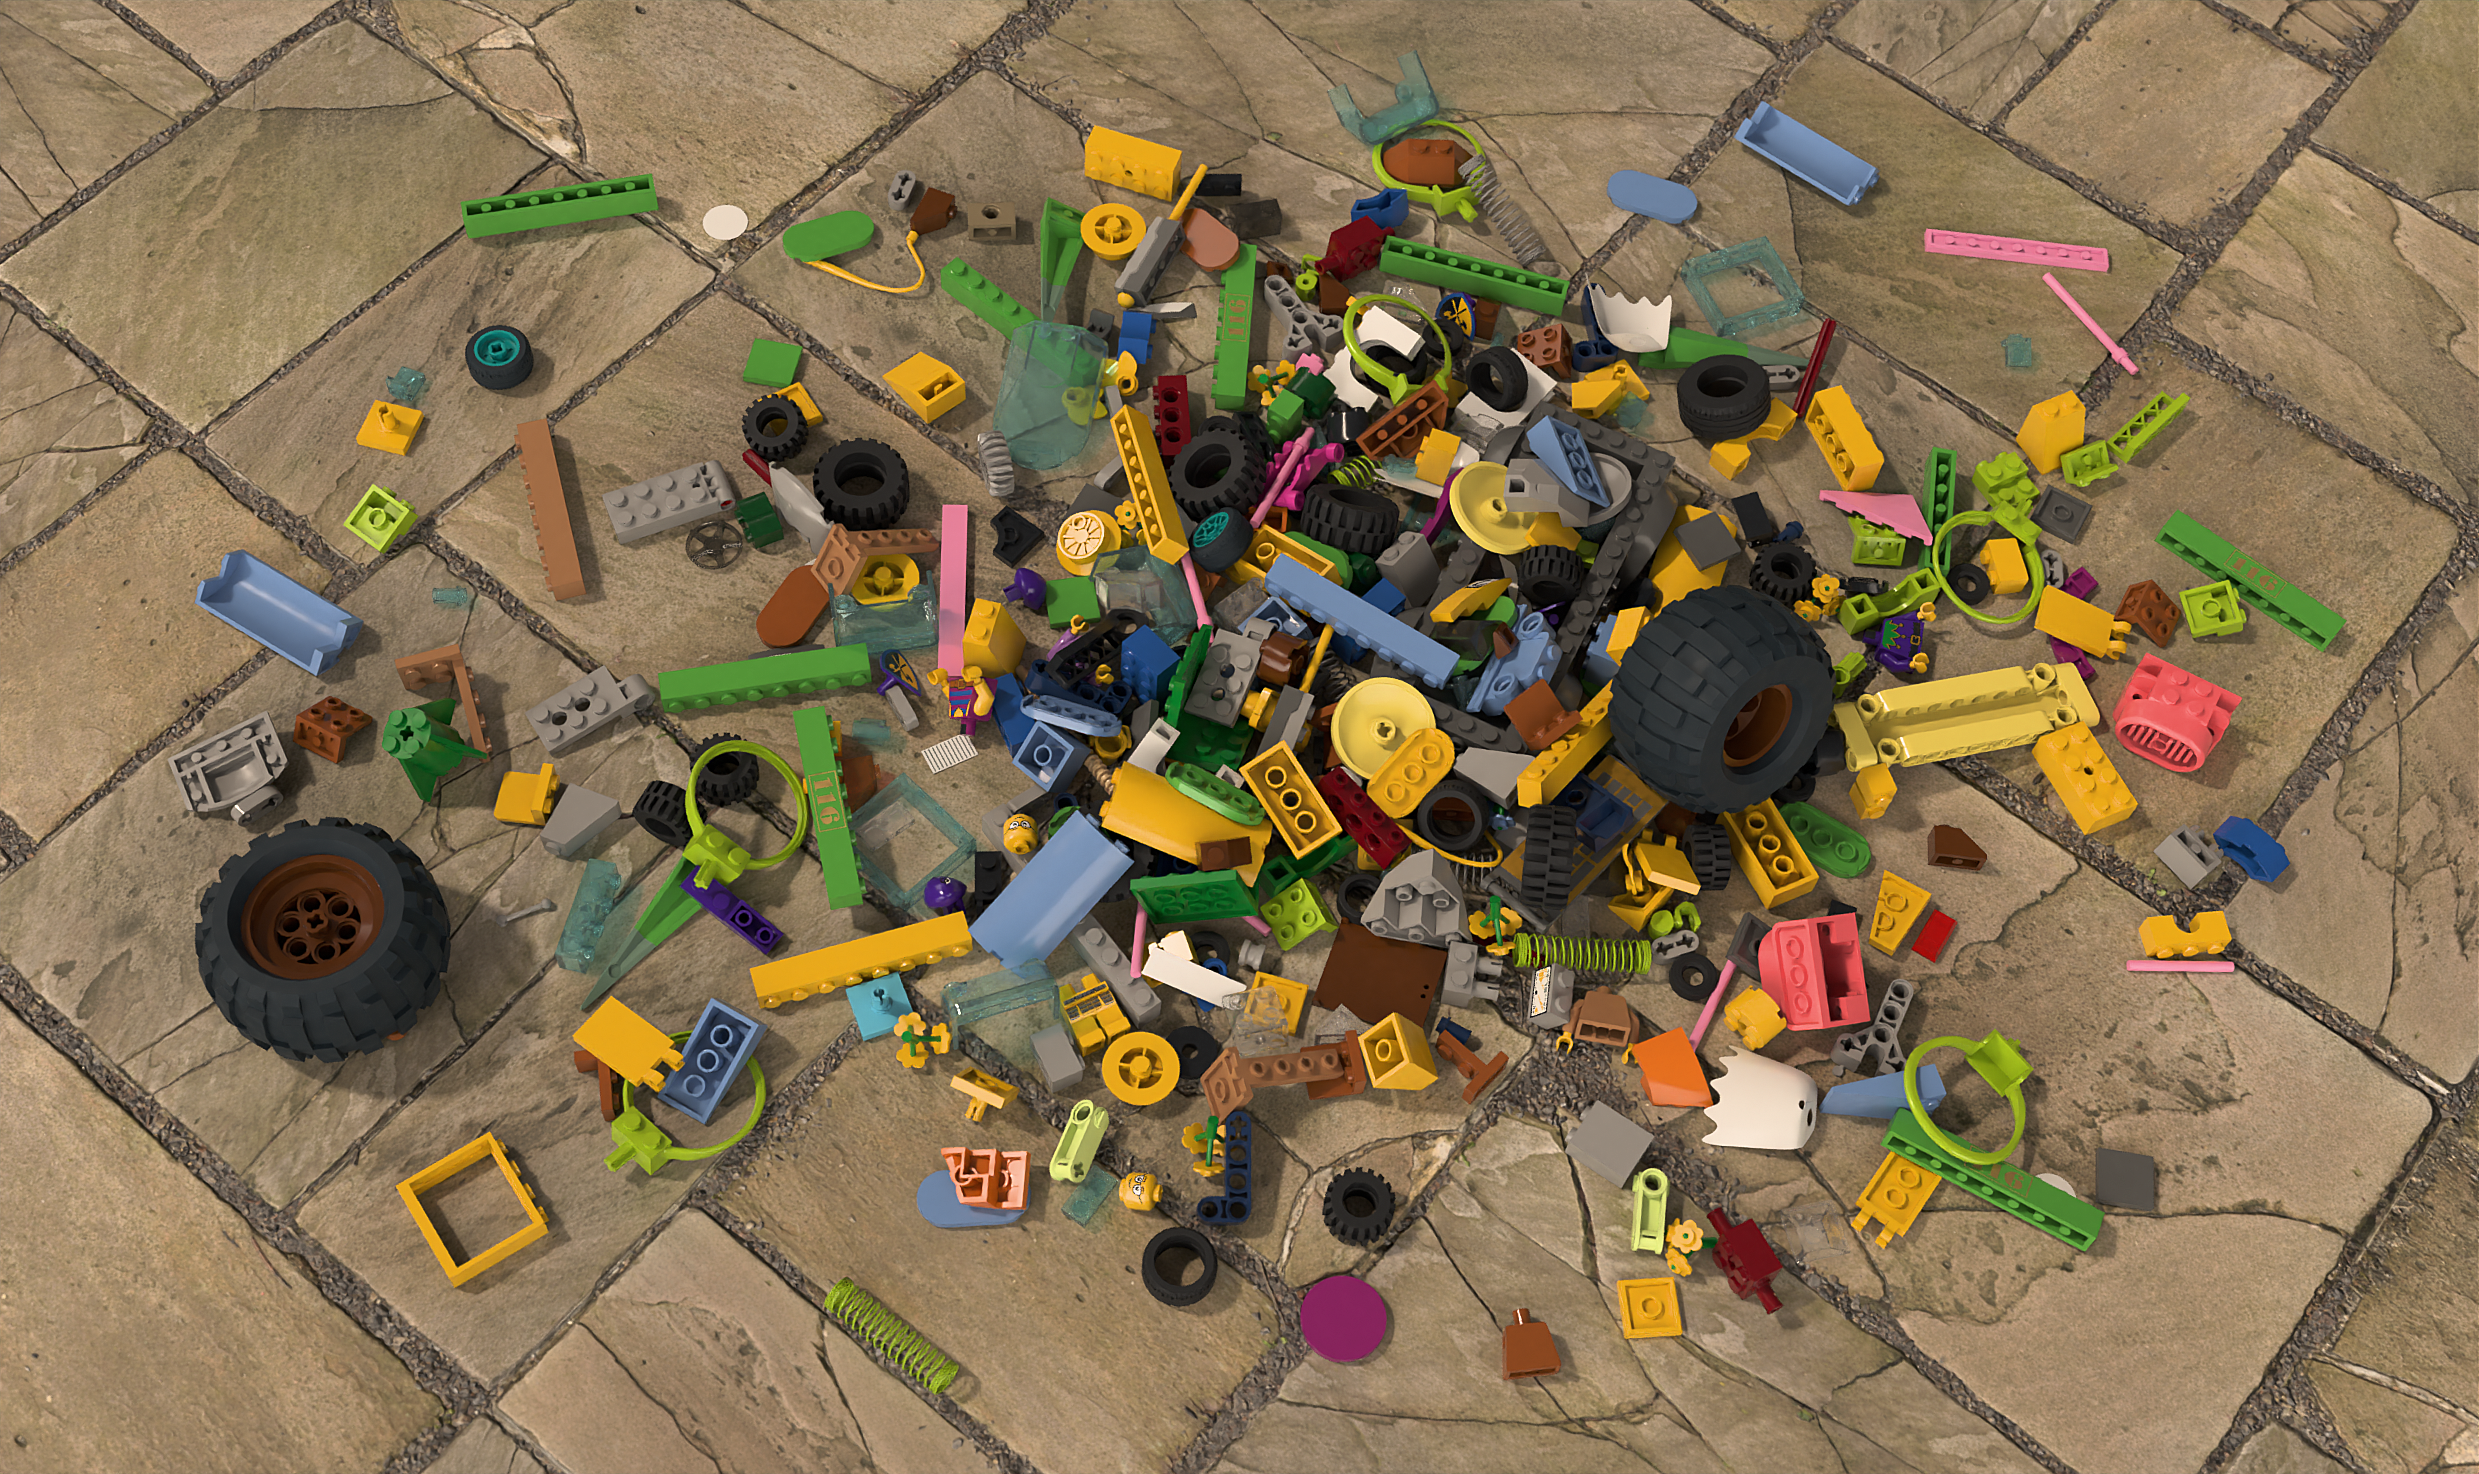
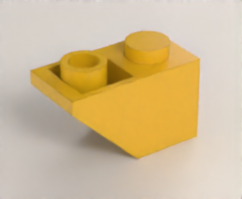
M1605 379L1597 382L1583 380L1578 383H1572L1573 413L1585 419H1598L1622 396L1620 380Z

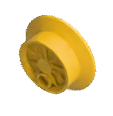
M1108 203L1099 205L1091 209L1081 222L1080 230L1083 241L1097 256L1105 260L1117 261L1127 258L1137 249L1138 244L1141 243L1146 235V225L1142 216L1133 208L1123 204Z
M1090 510L1070 516L1062 524L1058 533L1056 551L1059 562L1068 572L1077 576H1093L1104 571L1115 561L1120 552L1122 544L1121 529L1112 516L1102 511Z
M906 554L868 556L850 592L858 602L872 610L879 612L894 611L908 602L916 593L919 586V571L914 561Z
M1133 1032L1118 1038L1109 1046L1102 1062V1076L1107 1088L1118 1099L1133 1105H1149L1167 1097L1176 1086L1180 1073L1179 1059L1174 1048L1165 1039L1148 1032Z

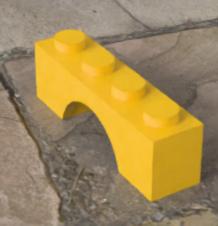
M1775 397L1771 401L1770 414L1763 424L1748 435L1724 440L1723 442L1718 441L1710 451L1712 455L1709 464L1731 481L1747 466L1751 455L1747 442L1756 438H1768L1778 441L1793 428L1798 414Z

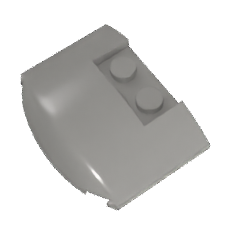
M772 461L769 463L775 508L779 519L785 518L790 526H794L799 531L801 537L806 542H810L811 552L818 555L835 523L834 521L830 522L828 519L824 520V508L813 494L787 469L782 467L777 470L776 462Z
M268 711L262 712L168 758L189 812H208L236 805L262 787L272 784L289 764Z

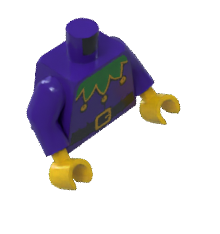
M1926 602L1921 605L1920 612L1916 610L1904 615L1884 619L1878 631L1865 629L1862 643L1875 646V661L1883 664L1892 673L1905 672L1913 674L1915 668L1918 673L1926 672L1927 667L1925 664H1928L1930 661L1925 653H1920L1925 623L1921 621L1923 618L1928 622L1935 620L1934 610L1936 608L1934 604Z

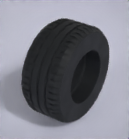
M1722 354L1702 359L1691 365L1683 373L1677 384L1679 415L1682 423L1694 434L1706 439L1730 440L1748 435L1761 426L1770 414L1771 394L1768 374L1762 366L1744 356Z

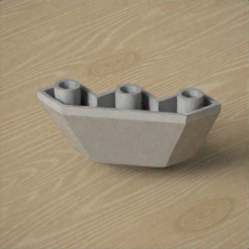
M1542 459L1510 460L1506 472L1503 495L1508 512H1558L1562 527H1588L1589 502L1584 497L1573 493Z
M1434 848L1410 855L1385 875L1361 917V923L1375 936L1448 949L1451 941L1465 944L1472 943V934L1469 930V921L1462 890L1448 862Z

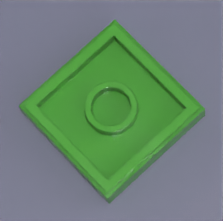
M755 338L743 374V381L778 388H786L793 385L803 353V347Z
M1092 575L1046 581L1045 602L1050 629L1071 626V620L1075 615L1084 617L1079 625L1083 622H1101Z

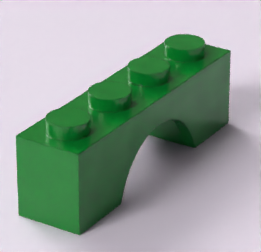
M1343 829L1342 833L1298 861L1294 855L1282 856L1280 854L1261 866L1259 885L1272 899L1301 878L1310 879L1356 850L1358 843Z

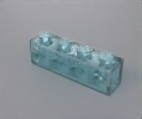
M589 858L555 951L559 968L586 974L589 964L595 957L597 941L603 934L606 916L611 912L613 896L621 883V874L618 873L616 863Z

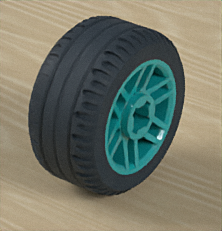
M506 325L485 327L469 339L465 349V358L471 376L479 385L488 389L506 390L518 386V384H521L528 378L533 369L534 360L530 343L526 336L514 327Z
M1233 507L1220 508L1219 511L1212 512L1206 516L1191 533L1188 540L1190 556L1201 568L1209 573L1223 571L1235 564L1248 550L1253 540V527L1237 509Z

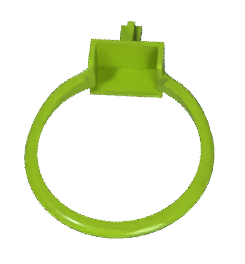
M1414 119L1399 123L1389 128L1380 136L1373 148L1372 164L1377 177L1388 189H1407L1408 199L1430 203L1439 217L1459 211L1465 221L1473 222V219L1478 214L1472 206L1479 204L1481 197L1475 198L1477 191H1471L1473 185L1443 194L1438 185H1433L1432 190H1428V187L1401 183L1387 174L1380 158L1382 145L1389 137L1404 128L1416 125H1440L1451 128L1467 137L1474 145L1477 155L1483 154L1485 158L1481 145L1469 132L1453 123L1442 120ZM1486 158L1485 161L1479 167H1477L1470 173V175L1474 174L1483 166H1485ZM1484 170L1472 178L1469 183L1480 179L1484 174ZM1480 181L1473 189L1481 187L1483 183Z
M1386 294L1364 296L1356 300L1348 308L1343 320V336L1346 346L1353 359L1364 372L1388 388L1394 406L1424 385L1408 384L1404 373H1400L1398 377L1393 376V371L1369 358L1358 346L1353 332V320L1358 309L1371 302L1386 301L1402 305L1415 311L1431 325L1439 336L1445 350L1444 366L1436 374L1434 380L1445 394L1448 392L1445 379L1450 374L1453 366L1450 347L1443 332L1428 314L1402 298Z
M2022 498L2016 508L2003 500L1989 512L1973 510L1959 513L1947 520L1935 537L1932 560L1937 580L1948 598L1963 612L1975 619L1992 624L2014 623L2027 617L2041 600L2045 585V575L2035 541L2043 529L2027 518L2034 507L2031 505L2032 501L2030 499L2026 501ZM1992 520H1995L2022 541L2019 549L2021 553L2025 554L2022 558L2032 580V593L2029 601L2020 611L2007 617L1996 618V616L1987 615L1969 607L1952 591L1945 577H1942L1938 557L1941 542L1947 532L1953 527L1962 524H1975L1985 527Z
M725 741L705 751L695 763L687 784L685 807L688 822L694 836L690 839L682 855L696 866L699 865L701 867L693 881L696 882V887L704 889L709 887L713 878L723 886H726L739 877L743 870L769 868L789 858L802 844L809 824L807 796L804 794L803 786L796 773L778 754L765 746L750 741ZM731 751L751 753L771 763L787 780L796 799L798 821L793 838L782 851L766 858H751V854L708 823L706 826L703 824L696 805V783L703 767L715 756Z
M1996 1029L1992 1030L1978 1042L1960 1036H1942L1920 1044L1909 1055L1904 1067L1903 1083L1911 1111L1927 1135L1943 1150L1954 1157L1972 1164L1991 1165L2005 1160L2016 1149L2023 1134L2026 1120V1106L2020 1083L2034 1070L2018 1053L2022 1049L2019 1046L2021 1044L2019 1039L2014 1041L2010 1037L2006 1040ZM1941 1046L1954 1047L1966 1053L1964 1058L2001 1097L2005 1095L2008 1097L2014 1114L2015 1129L2010 1142L2004 1148L1992 1153L1970 1151L1951 1141L1931 1121L1921 1104L1916 1087V1069L1920 1059L1927 1051Z
M693 1030L667 1035V1037L673 1040L675 1045L687 1043ZM751 1055L745 1064L752 1074L756 1088L755 1105L750 1118L735 1135L709 1147L683 1148L671 1146L672 1141L634 1107L635 1085L625 1079L623 1087L624 1113L611 1123L612 1140L619 1147L603 1160L607 1168L611 1172H616L629 1160L633 1159L646 1172L652 1175L669 1159H704L718 1154L739 1142L756 1125L766 1100L765 1078L755 1057Z

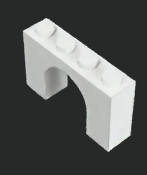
M1375 305L1364 314L1360 327L1353 331L1356 342L1362 351L1372 346L1384 345L1392 348L1410 361L1414 359L1425 343L1419 334ZM1346 346L1344 350L1341 349L1334 358L1335 363L1323 375L1337 388L1334 392L1338 394L1336 399L1351 409L1354 407H1365L1366 412L1374 416L1384 401L1357 381L1355 375L1356 361Z
M1514 348L1511 350L1522 360L1528 375V390L1525 398L1520 402V409L1510 413L1496 411L1470 392L1456 406L1451 417L1455 423L1487 448L1500 430L1514 425H1527L1526 421L1532 417L1540 400L1549 403L1555 396L1553 390L1557 382ZM1495 369L1493 375L1503 382L1499 372Z
M1158 718L1127 762L1165 777L1167 771L1165 755L1180 732ZM1225 764L1222 765L1215 775L1239 789L1245 781L1242 776Z

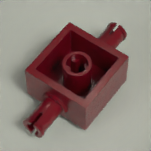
M1368 215L1331 232L1325 258L1315 261V270L1319 275L1329 271L1340 283L1347 279H1353L1358 274L1371 270L1377 265L1380 249L1385 244L1387 235L1396 237L1395 231L1390 226L1381 230Z
M1718 1207L1708 1213L1706 1217L1719 1235L1718 1242L1711 1251L1713 1253L1712 1257L1716 1266L1719 1269H1723L1728 1277V1284L1735 1294L1738 1293L1741 1300L1756 1294L1768 1315L1778 1311L1784 1305L1770 1285L1783 1266L1754 1220L1751 1218L1733 1227L1722 1207Z

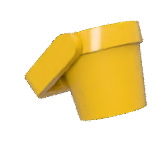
M1266 687L1261 693L1249 690L1240 714L1250 719L1249 726L1265 733L1281 694Z
M1122 725L1121 733L1114 737H1099L1087 734L1089 746H1093L1094 754H1097L1098 759H1101L1106 766L1113 764L1118 757L1122 756L1126 748L1131 749L1130 730L1126 725Z

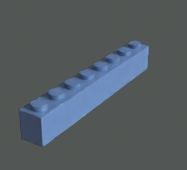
M1283 553L1279 555L1265 576L1264 587L1271 595L1282 597L1295 609H1303L1310 613L1311 617L1316 621L1331 625L1338 634L1350 636L1355 639L1359 646L1376 651L1383 660L1393 661L1400 665L1404 672L1421 677L1423 682L1430 687H1438L1442 690L1458 666L1460 655Z

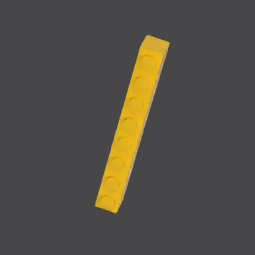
M1125 404L1110 422L1151 555L1174 565L1189 550L1188 542L1148 416Z
M1612 680L1580 712L1583 720L1547 746L1517 777L1518 802L1520 806L1530 808L1534 804L1548 805L1613 736L1611 720L1608 718V703L1613 698V694L1610 692Z
M964 912L952 913L750 968L760 1009L764 1007L775 1008L786 1001H800L806 999L809 995L819 992L823 994L832 992L837 987L845 985L855 986L863 980L877 979L899 970L902 972L910 971L915 966L921 964H935L943 958L964 956L973 950L972 937L968 932L969 928Z

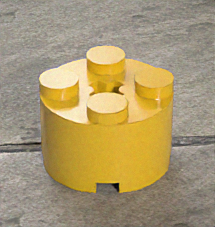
M1750 985L1725 1006L1726 1017L1723 1021L1731 1031L1737 1030L1744 1037L1742 1041L1745 1046L1754 1051L1756 1048H1762L1786 1028L1787 1022L1785 1017L1779 1018L1777 1012L1780 1011V1008L1774 1000L1760 988L1756 991L1752 990L1753 986Z

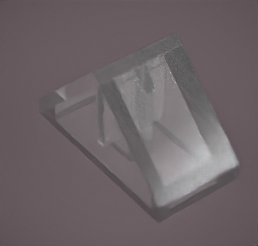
M1341 1004L1316 1029L1314 1046L1341 1042L1344 1039L1345 1031L1356 1030L1359 1037L1371 1028Z

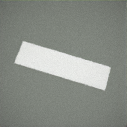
M1154 947L1142 971L1144 975L1232 1012L1235 1011L1247 987L1244 984L1157 947Z

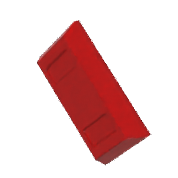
M1934 909L1911 950L1935 963L1958 922Z

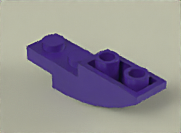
M697 865L679 887L723 925L761 953L767 955L782 937L783 933L714 878L707 889L696 887V882L693 880L701 868Z

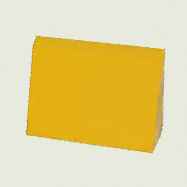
M1643 871L1641 872L1644 891L1633 895L1632 890H1627L1625 886L1607 905L1612 912L1637 932H1640L1651 920L1652 915L1658 912L1671 899L1675 890L1674 888L1648 881Z

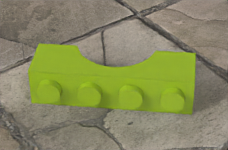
M1925 568L1907 575L1901 583L1887 593L1868 597L1866 592L1844 600L1837 618L1849 636L1881 624L1884 619L1916 610L1926 602L1933 603L1941 586L1931 570Z

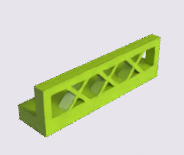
M2161 391L2106 442L2107 449L2127 464L2183 412L2191 398L2183 392L2174 400ZM2162 401L2168 407L2165 410H2159L2158 402ZM2144 415L2155 416V419L2150 423H2145ZM2130 428L2141 429V432L2136 436H2132ZM2116 441H2125L2127 445L2122 450L2114 443Z

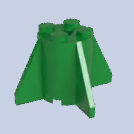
M446 697L412 708L394 710L390 713L384 729L382 748L392 757L399 760L417 795L425 802H431L437 776L448 774L447 771L452 767L456 768L463 757L487 759L488 754L465 746L464 740L460 738L458 731L450 726L456 701L452 698Z

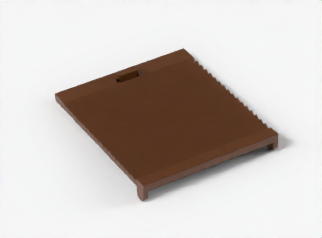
M1342 917L1318 987L1312 999V1005L1328 1009L1329 1011L1333 1010L1339 1014L1348 1015L1371 1024L1374 1023L1375 1025L1395 1012L1423 1028L1448 953L1415 942L1375 936L1366 927L1350 923L1348 918Z

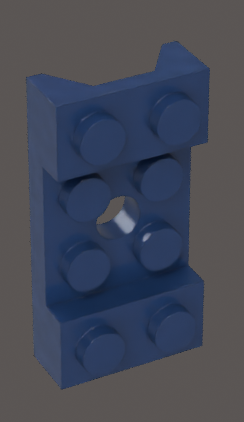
M1581 771L1548 804L1571 807L1576 811L1575 832L1577 839L1595 853L1634 822L1633 809ZM1571 798H1582L1577 803L1569 801Z

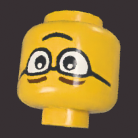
M1016 814L1007 819L1003 827V841L1006 849L1015 854L1023 855L1037 847L1039 841L1038 825L1032 817L1025 814Z
M1131 1172L1126 1178L1121 1180L1119 1198L1121 1201H1124L1128 1209L1150 1211L1154 1208L1156 1202H1160L1162 1199L1163 1186L1158 1184L1157 1177L1154 1174Z

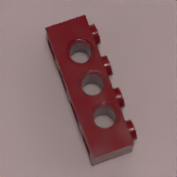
M1186 375L1157 376V385L1152 387L1153 400H1157L1158 405H1154V420H1159V425H1155V439L1160 440V445H1157L1164 469H1170L1171 465H1174L1173 459L1176 454L1179 455L1182 451L1181 448L1191 442Z
M1340 766L1321 778L1316 786V790L1343 829L1383 870H1386L1399 860L1412 843V840Z

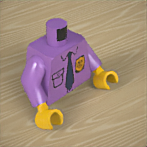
M1075 615L1072 618V628H1069L1047 654L1048 662L1058 651L1080 638L1079 632L1084 633L1089 630V623L1083 622L1079 626L1080 622L1084 619L1083 616ZM1075 660L1076 667L1085 669V663ZM1100 665L1096 671L1083 680L1099 688L1102 686V682L1106 684L1112 683L1114 677L1108 673L1111 671V668L1107 665Z

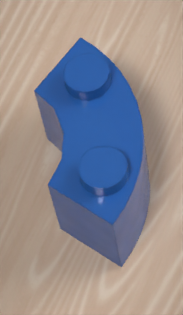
M1384 188L1380 194L1374 197L1356 200L1351 210V221L1354 222L1368 215L1381 230L1388 226L1394 228L1402 225L1409 215L1407 189Z
M1123 311L1117 361H1119L1123 351L1129 352L1134 357L1136 363L1146 364L1147 359H1152L1153 345L1149 344L1151 333H1156L1157 319H1153V313Z
M2230 816L2213 833L2216 844L2219 845L2218 849L2222 848L2224 856L2238 862L2251 879L2273 882L2290 864L2284 847L2264 830L2256 826L2250 819Z

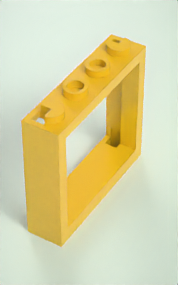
M490 1132L396 1185L454 1288L549 1233L545 1225L549 1219L541 1206L535 1208L531 1200L536 1197L528 1183L524 1185L520 1183L517 1177L522 1174L514 1160L508 1163L504 1156L508 1153L507 1148L501 1139L495 1141ZM491 1153L533 1223L457 1268L416 1196Z

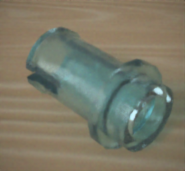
M1390 454L1383 458L1382 468L1388 474H1393L1394 472L1412 474L1415 471L1416 463H1414V458H1400Z
M456 586V588H433L432 599H436L433 600V603H456L457 606H461L462 603L467 602V590L461 586Z

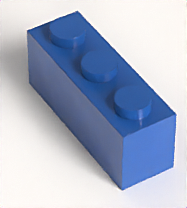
M1009 673L995 678L998 680L992 715L1011 757L1014 758L1033 728L1035 721L1021 712V701L1023 695H1025L1022 683L1016 681L1013 674Z

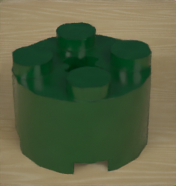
M1300 367L1284 389L1304 400L1302 420L1306 422L1310 419L1321 420L1338 397V394L1334 393L1337 388L1323 374L1319 373L1318 376H1315L1308 372L1310 370L1309 367Z

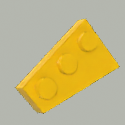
M1884 869L1868 944L1892 956L1930 901L1932 894Z

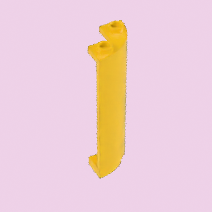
M1689 504L1677 506L1675 515L1659 543L1648 576L1658 587V592L1654 595L1657 598L1656 602L1650 610L1655 618L1661 613L1663 607L1673 600L1680 601L1684 599L1688 592L1699 588L1706 590L1712 586L1720 587L1728 560L1699 572L1673 533L1676 527L1712 513V511ZM1717 514L1735 539L1738 528L1730 522L1728 517Z
M1126 761L1123 762L1121 769L1116 767L1110 783H1113V794L1109 802L1104 801L1099 812V816L1102 817L1101 827L1197 865L1195 842L1249 836L1252 864L1231 867L1229 869L1237 870L1244 883L1249 887H1253L1265 857V847L1270 841L1272 821L1263 818L1261 824L1256 826L1236 822L1181 793L1163 776ZM1221 869L1210 870V871L1216 872V871H1219V870H1221Z

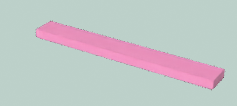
M1926 229L1924 233L1925 252L2106 272L2109 268L2108 249L1935 229Z
M943 505L938 668L947 670V681L950 678L963 677L961 669L964 668L962 640L965 634L968 505Z

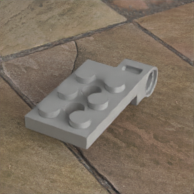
M1251 617L1242 636L1218 629L1185 705V712L1234 728L1256 676V669L1261 662L1262 654L1259 652L1261 643L1264 639L1269 640L1273 633L1278 631V625ZM1225 668H1235V672L1231 677H1222V671ZM1217 690L1225 691V696L1220 701L1212 700V695Z
M605 665L526 711L525 715L552 756L615 717L621 715L624 719L635 711L649 707L655 700V694L641 674L631 675L616 684ZM581 703H590L586 711H578V706ZM567 716L564 724L555 725V720L558 717Z

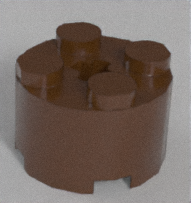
M1275 631L1269 640L1264 639L1261 643L1259 652L1262 654V658L1256 669V676L1282 687L1288 685L1296 688L1301 680L1297 679L1301 669L1306 670L1308 667L1311 647L1306 645L1308 641L1281 631Z

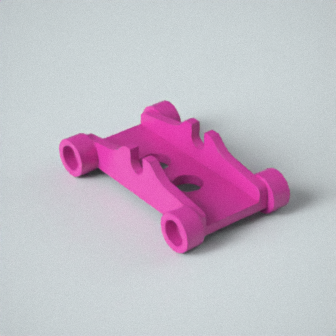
M1286 441L1283 445V454L1276 453L1274 455L1275 467L1273 462L1266 464L1267 479L1266 483H1263L1265 486L1262 495L1259 494V501L1256 505L1251 507L1257 508L1260 506L1292 453L1295 441ZM1329 443L1321 449L1308 448L1307 452L1301 455L1284 483L1285 485L1292 482L1291 485L1286 487L1283 485L1271 506L1288 507L1289 510L1301 511L1305 503L1303 491L1327 462L1340 463L1343 460V445L1341 443Z

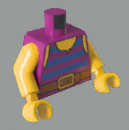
M968 665L961 669L963 677L950 678L949 682L947 681L948 672L946 669L938 668L927 674L929 682L933 685L940 683L942 685L941 690L949 700V718L961 721L960 735L975 737L976 723L988 722L991 718L998 680L981 677L982 670L973 665Z

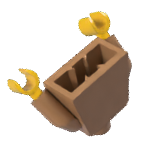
M1601 986L1596 991H1588L1585 999H1579L1571 1006L1570 1022L1563 1024L1562 1031L1564 1033L1563 1036L1557 1039L1556 1050L1558 1051L1560 1043L1566 1042L1569 1045L1567 1054H1569L1573 1046L1572 1034H1574L1575 1039L1626 1047L1628 1043V1049L1621 1057L1622 1062L1626 1064L1628 1062V1053L1634 1056L1631 1049L1633 1045L1639 1043V1019L1627 1007L1626 999L1623 996L1613 995L1609 987Z

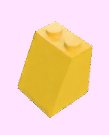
M2072 390L2032 406L2015 439L2041 475L2062 467L2060 455L2083 446L2086 408Z
M976 598L962 640L964 667L968 665L979 667L982 670L981 677L995 679L1012 673L1014 678H1016L1015 668L1020 665L1027 638L1001 603Z
M1393 1012L1358 1037L1373 1088L1422 1090L1439 1079L1423 1028L1399 1013Z

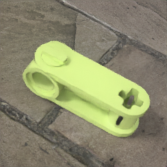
M1082 1100L1074 1106L1050 1163V1175L1053 1179L1061 1181L1066 1178L1076 1183L1084 1180L1109 1125V1116L1105 1108L1097 1107L1090 1100Z
M1649 1168L1644 1172L1639 1171L1637 1175L1633 1176L1632 1192H1635L1631 1250L1655 1251V1254L1660 1255L1664 1241L1666 1198L1669 1197L1670 1180L1661 1170ZM1645 1182L1654 1183L1657 1190H1650L1645 1185Z

